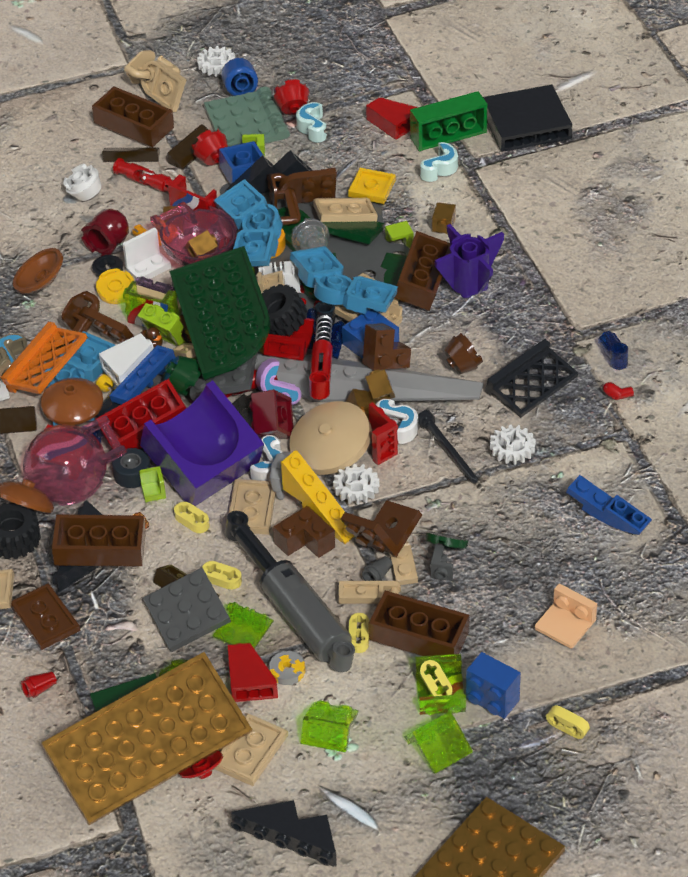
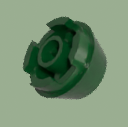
M177 356L166 366L163 381L169 379L176 392L185 397L188 394L185 390L191 386L194 387L201 374L198 370L200 368L199 363L194 358Z

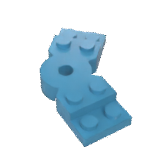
M244 179L214 199V203L226 215L230 223L238 230L242 229L237 233L233 249L245 246L252 267L269 266L271 257H274L279 243L277 235L281 232L283 223L277 208L267 204L265 197Z
M326 246L294 251L290 254L291 261L299 269L298 277L306 286L314 288L315 297L324 303L332 305L343 304L346 309L352 310L355 313L366 314L369 308L376 312L386 313L397 294L398 286L362 276L353 277L352 281L349 277L343 275L344 266Z
M83 331L82 333H86L88 338L48 384L45 390L55 382L65 378H83L94 382L104 372L101 368L99 353L116 345ZM52 421L53 426H56V427L66 426V425L57 424V423H55V422Z

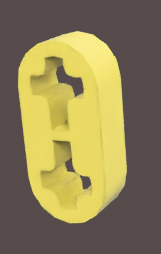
M180 502L174 507L175 519L191 531L204 533L209 529L208 515L191 503Z
M216 561L206 562L202 567L211 584L230 590L237 589L242 584L241 572L237 568Z
M355 613L349 619V633L352 636L351 643L355 647V653H363L369 647V617L364 613ZM359 622L362 623L361 629L357 628V623ZM357 637H361V643L359 644L356 643Z
M425 661L420 667V676L430 694L438 702L448 701L452 695V686L436 661ZM427 666L436 668L434 671L435 680H433L430 674L425 675ZM438 682L442 688L446 687L448 689L444 697L442 694H436L438 691L436 683Z
M558 705L552 706L546 714V720L550 725L574 738H584L590 729V725L584 718Z

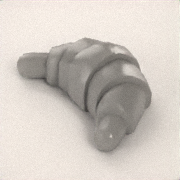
M292 452L276 454L271 465L269 479L272 490L276 493L279 500H283L285 497L282 485L281 461Z

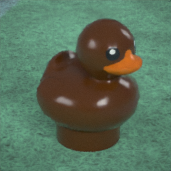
M150 327L148 330L141 331V334L146 339H150L154 348L157 345L162 346L163 339L158 328Z

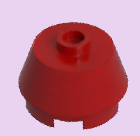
M287 80L285 85L281 87L276 86L274 89V101L285 114H296L298 109L308 104L309 89L306 87V84H301L300 80Z
M219 129L215 132L207 130L197 137L198 141L196 144H192V149L196 158L211 166L220 162L219 149L228 147L226 135L221 133Z

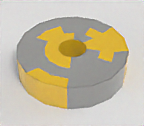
M282 651L271 658L269 670L278 684L293 685L304 677L305 661L296 652Z

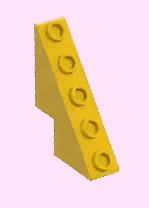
M295 450L281 461L283 490L300 500L302 508L308 505L335 530V538L346 544L355 537L346 530V525L341 521L345 511L300 453Z

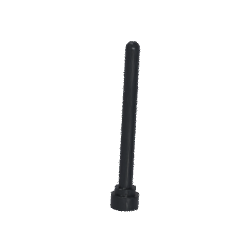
M429 410L419 413L418 423L420 426L429 429L470 482L473 484L477 483L478 477L435 425L434 415Z

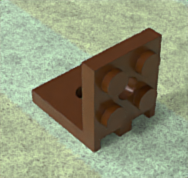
M386 500L374 521L344 512L341 521L346 525V530L356 537V542L367 548L370 546L377 552L384 553L385 551L393 557H397L422 517V514L419 510ZM397 522L395 527L390 528L393 523Z

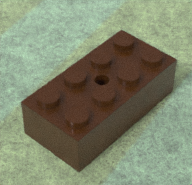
M115 86L92 105L95 124L150 147H154L174 128L173 110Z
M416 231L396 285L398 286L396 299L430 311L442 278L441 273L435 267V260L450 254L451 245L449 242Z
M56 514L52 543L54 565L143 567L146 536L144 516Z
M385 590L369 621V640L454 665L469 634L470 615Z

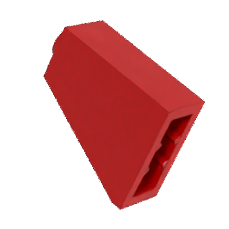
M379 97L366 105V120L397 140L410 132V109L418 107Z
M251 643L228 645L231 693L235 702L278 698L277 680Z

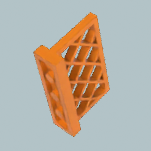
M48 321L1 376L9 392L16 393L17 390L41 394L88 338L86 333L57 328L54 322ZM65 344V346H63V347H61V348H59V349H56V347ZM53 358L52 361H49V362H47V363L44 364V361ZM41 372L40 375L35 376V377L32 378V375H35V374ZM40 382L37 387L33 386V384Z

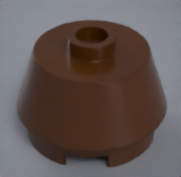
M462 333L456 337L453 336L444 349L448 357L446 361L452 369L456 368L461 374L478 369V365L483 362L481 356L476 355L477 352L473 344Z

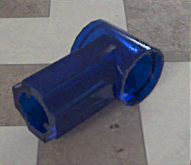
M610 330L603 332L598 341L610 359V366L616 370L625 369L628 366V346L621 343L616 334Z

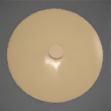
M343 401L324 403L308 411L296 423L290 436V451L297 450L315 474L328 475L337 473L339 469L345 470V467L352 466L366 452L372 436L371 424L363 410L352 403Z

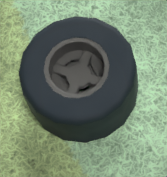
M137 448L121 450L112 461L114 479L116 483L125 488L141 487L139 471L151 468L148 454Z

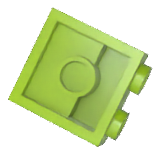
M146 303L138 317L147 330L150 327L158 328L162 339L176 347L186 343L181 336L184 326L177 314L165 312L163 308L156 304Z

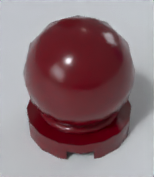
M103 209L95 215L92 222H88L81 229L83 231L81 239L92 253L96 251L101 253V256L111 255L116 250V246L126 239L129 233V223L126 216L119 210Z

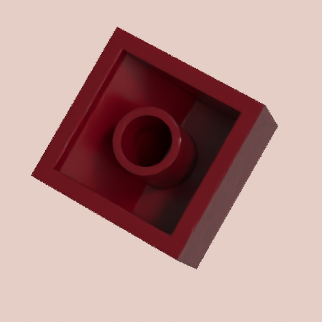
M274 389L252 393L250 408L253 412L251 426L254 432L261 438L266 435H273L278 439H290L294 428L292 399Z

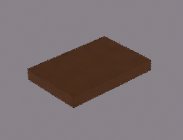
M49 583L12 600L11 609L41 650L81 631L80 625Z

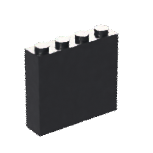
M552 84L483 97L487 103V123L501 152L572 139L573 124Z

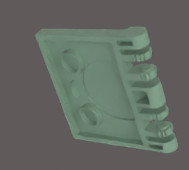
M261 87L256 92H248L246 94L204 102V109L214 132L219 129L221 133L226 135L228 147L242 144V135L264 134L265 143L284 140L290 136L289 129L285 122H283L284 119L276 102L273 100L274 97L269 87Z

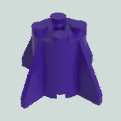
M448 224L447 234L451 245L450 254L436 259L435 267L454 291L460 293L463 298H470L472 295L479 294L488 289L489 280L493 276L491 266L504 241V233L500 232L486 239L477 235L476 238L471 237V234L460 235L451 224Z

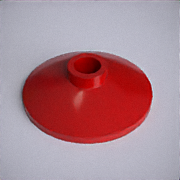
M217 751L180 772L179 775L182 778H207L212 774V770L220 764L223 755L220 751Z

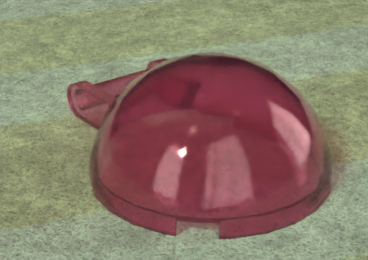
M181 202L178 204V207L161 215L150 217L152 225L159 231L163 249L172 260L181 266L230 251L236 240L237 228L234 220L224 211L210 206V210L197 209L194 211L185 202ZM208 230L210 235L213 234L217 239V249L210 254L191 257L185 248L187 242Z
M102 416L82 427L67 424L55 425L36 435L28 445L23 459L24 478L35 482L34 487L43 491L52 502L59 503L62 506L77 504L95 494L103 484V478L107 469L106 464L126 454L127 449L124 445L121 446L109 425L110 420L107 416ZM101 428L113 447V450L107 453L104 452L102 444L92 434Z

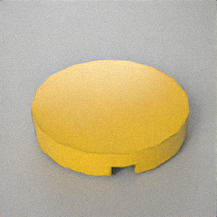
M117 268L106 270L101 273L96 282L97 295L101 300L109 304L124 303L132 297L131 288L135 285L134 278L129 272L120 271Z

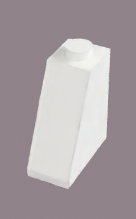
M140 333L99 353L101 368L119 386L154 349V346L150 339H146Z

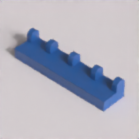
M157 345L109 395L111 401L123 404L140 395L146 386L152 387L154 384L153 379L158 374L163 375L165 373V366L176 358L173 349Z

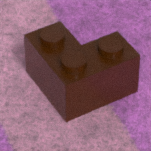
M384 323L365 324L362 364L372 370L410 368L411 348L401 342H394L395 329Z
M308 505L273 527L274 543L287 556L306 546L313 554L320 558L335 548V530Z

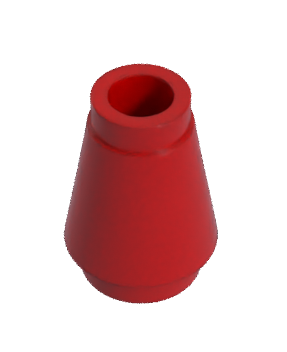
M52 671L27 676L25 680L21 681V688L27 698H35L57 684V679Z

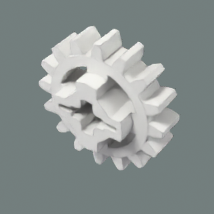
M216 46L215 49L209 47L208 51L204 49L203 53H199V57H197L198 69L202 70L203 74L208 72V76L214 74L215 77L218 74L222 75L224 65L229 60L236 58L235 53H231V49L226 50L225 47L219 49V46Z
M509 425L507 429L501 426V431L495 430L494 435H491L490 450H492L493 456L498 455V461L505 459V464L513 461V464L516 465L518 460L524 463L525 458L531 459V454L535 453L536 439L533 438V433H528L527 428L521 430L520 425L516 428Z
M353 464V468L345 467V471L339 469L338 475H334L333 489L335 490V495H340L341 501L348 499V504L356 501V504L359 505L361 500L367 503L368 497L374 499V493L379 492L380 485L377 472L372 473L371 467L365 469L364 464L361 467Z

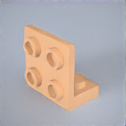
M559 583L554 589L553 604L535 624V630L572 649L596 621L597 603Z

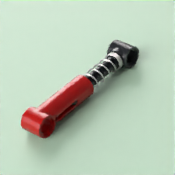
M321 301L315 305L316 341L312 347L309 376L310 396L318 400L325 399L330 395L333 352L331 329L335 325V305Z

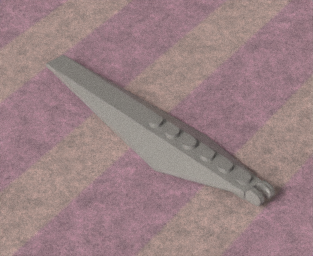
M257 354L256 371L262 362L275 358L279 361L276 374L278 380L299 387L302 394L301 397L312 402H346L352 389L370 391L365 377L374 370L361 362L332 358L330 395L322 400L314 399L309 393L312 356H305L304 360L301 361ZM385 369L396 396L391 399L394 401L479 400L483 388L482 382L404 369Z

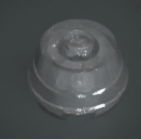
M313 218L305 219L297 227L295 226L292 232V244L296 251L327 247L330 239L327 226Z

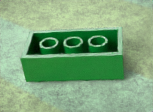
M479 91L410 109V139L418 151L437 147L438 143H452L487 133V103Z

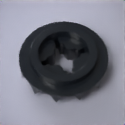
M115 255L100 256L92 264V270L97 277L106 270H109L106 268V265L110 269L117 268L123 271V261Z

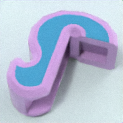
M272 358L262 362L256 373L258 389L261 392L274 389L290 397L292 405L298 403L302 396L300 388L294 384L274 379L278 371L279 361Z

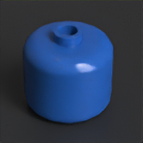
M234 58L224 65L221 77L226 90L232 96L256 90L258 76L253 65L248 60Z

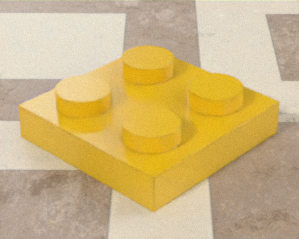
M359 168L348 190V197L369 198L371 202L385 204L396 181V174Z

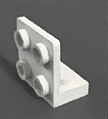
M155 227L123 243L126 271L133 276L138 284L171 269V262L160 253L158 230Z

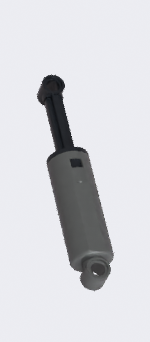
M242 511L230 512L227 515L225 536L229 540L238 541L261 569L263 574L260 579V587L321 662H330L331 668L337 672L349 671L352 667L355 647L351 643V634L291 561L282 560L277 562L250 530L248 516Z

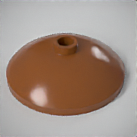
M48 248L30 257L14 276L13 287L19 293L29 294L49 286L61 270L63 254L57 248Z
M73 377L59 380L49 386L41 398V408L44 415L49 420L61 425H77L94 418L103 406L101 389L92 381L83 378Z
M23 479L22 482L7 481L0 483L1 498L41 512L52 513L54 510L53 503L47 495L34 487L35 482Z

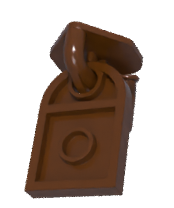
M335 168L297 172L288 176L281 173L267 174L271 205L277 208V199H283L286 204L288 216L281 217L283 225L300 222L301 215L298 203L312 202L315 198H335L337 176ZM281 181V182L279 183V187H276V183H275V182Z
M88 291L72 297L62 312V321L72 331L87 332L93 326L106 338H115L119 344L134 337L126 325L100 313L98 297ZM65 344L56 347V349H59V348L65 346Z

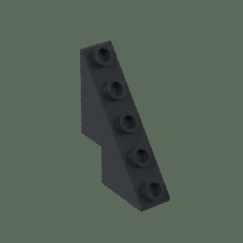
M291 150L275 165L262 155L226 190L228 191L245 179L261 194L269 192L267 174L281 173L288 176L297 172L313 170ZM281 181L275 182V183H276V187H279V183H280Z
M86 500L83 506L79 507L77 515L103 514ZM59 565L58 572H54L53 585H57L58 592H61L100 566Z
M294 800L231 811V827L236 831H244L259 840H267L280 848L295 851L300 856L318 860L323 865L337 866L336 850L327 815L298 820Z

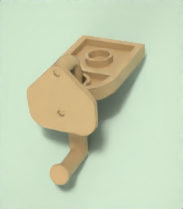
M145 50L139 52L124 68L129 80L133 84H141L147 95L162 106L177 112L187 79L180 75L181 71L177 66L162 55L155 60V53L153 51Z

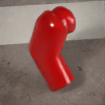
M607 382L603 385L604 393L614 400L634 396L631 386L620 388L612 382Z

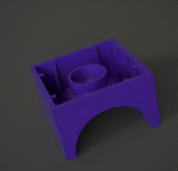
M212 380L206 384L200 396L174 418L161 424H155L152 420L144 423L140 446L157 467L160 466L161 472L182 499L197 506L235 481V479L249 472L252 465L259 463L264 443Z

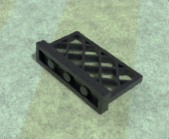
M543 339L488 378L485 392L490 396L494 394L521 418L578 377V372L550 348L551 343L548 340ZM549 356L555 361V364H546L544 359ZM539 368L541 369V374H530V369ZM544 369L555 370V376L544 375ZM558 370L567 371L570 375L567 377L558 376ZM517 378L527 379V385L515 384V380ZM530 379L541 380V386L530 385ZM544 380L555 381V386H544ZM503 388L512 389V395H505L500 390ZM515 389L527 390V396L515 395ZM530 391H540L541 396L530 397ZM515 401L527 402V406L521 410L515 404Z

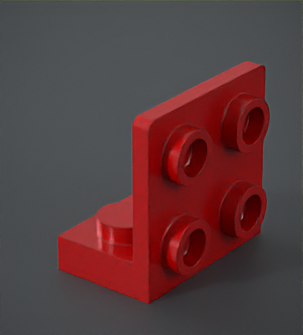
M371 402L369 403V422L372 429V458L376 465H380L398 454V425L395 420L390 419L381 407H377Z

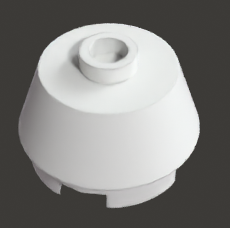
M81 164L71 170L73 174L69 178H64L63 184L66 187L67 193L80 201H87L98 194L102 186L98 170L93 168L92 165L86 166Z

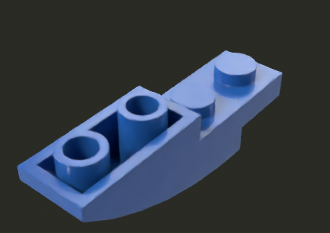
M581 475L574 480L566 493L583 504V511L621 531L640 535L652 521L650 517L620 496L616 495L612 498Z

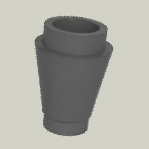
M383 556L365 566L362 572L364 581H382L392 567L391 559Z

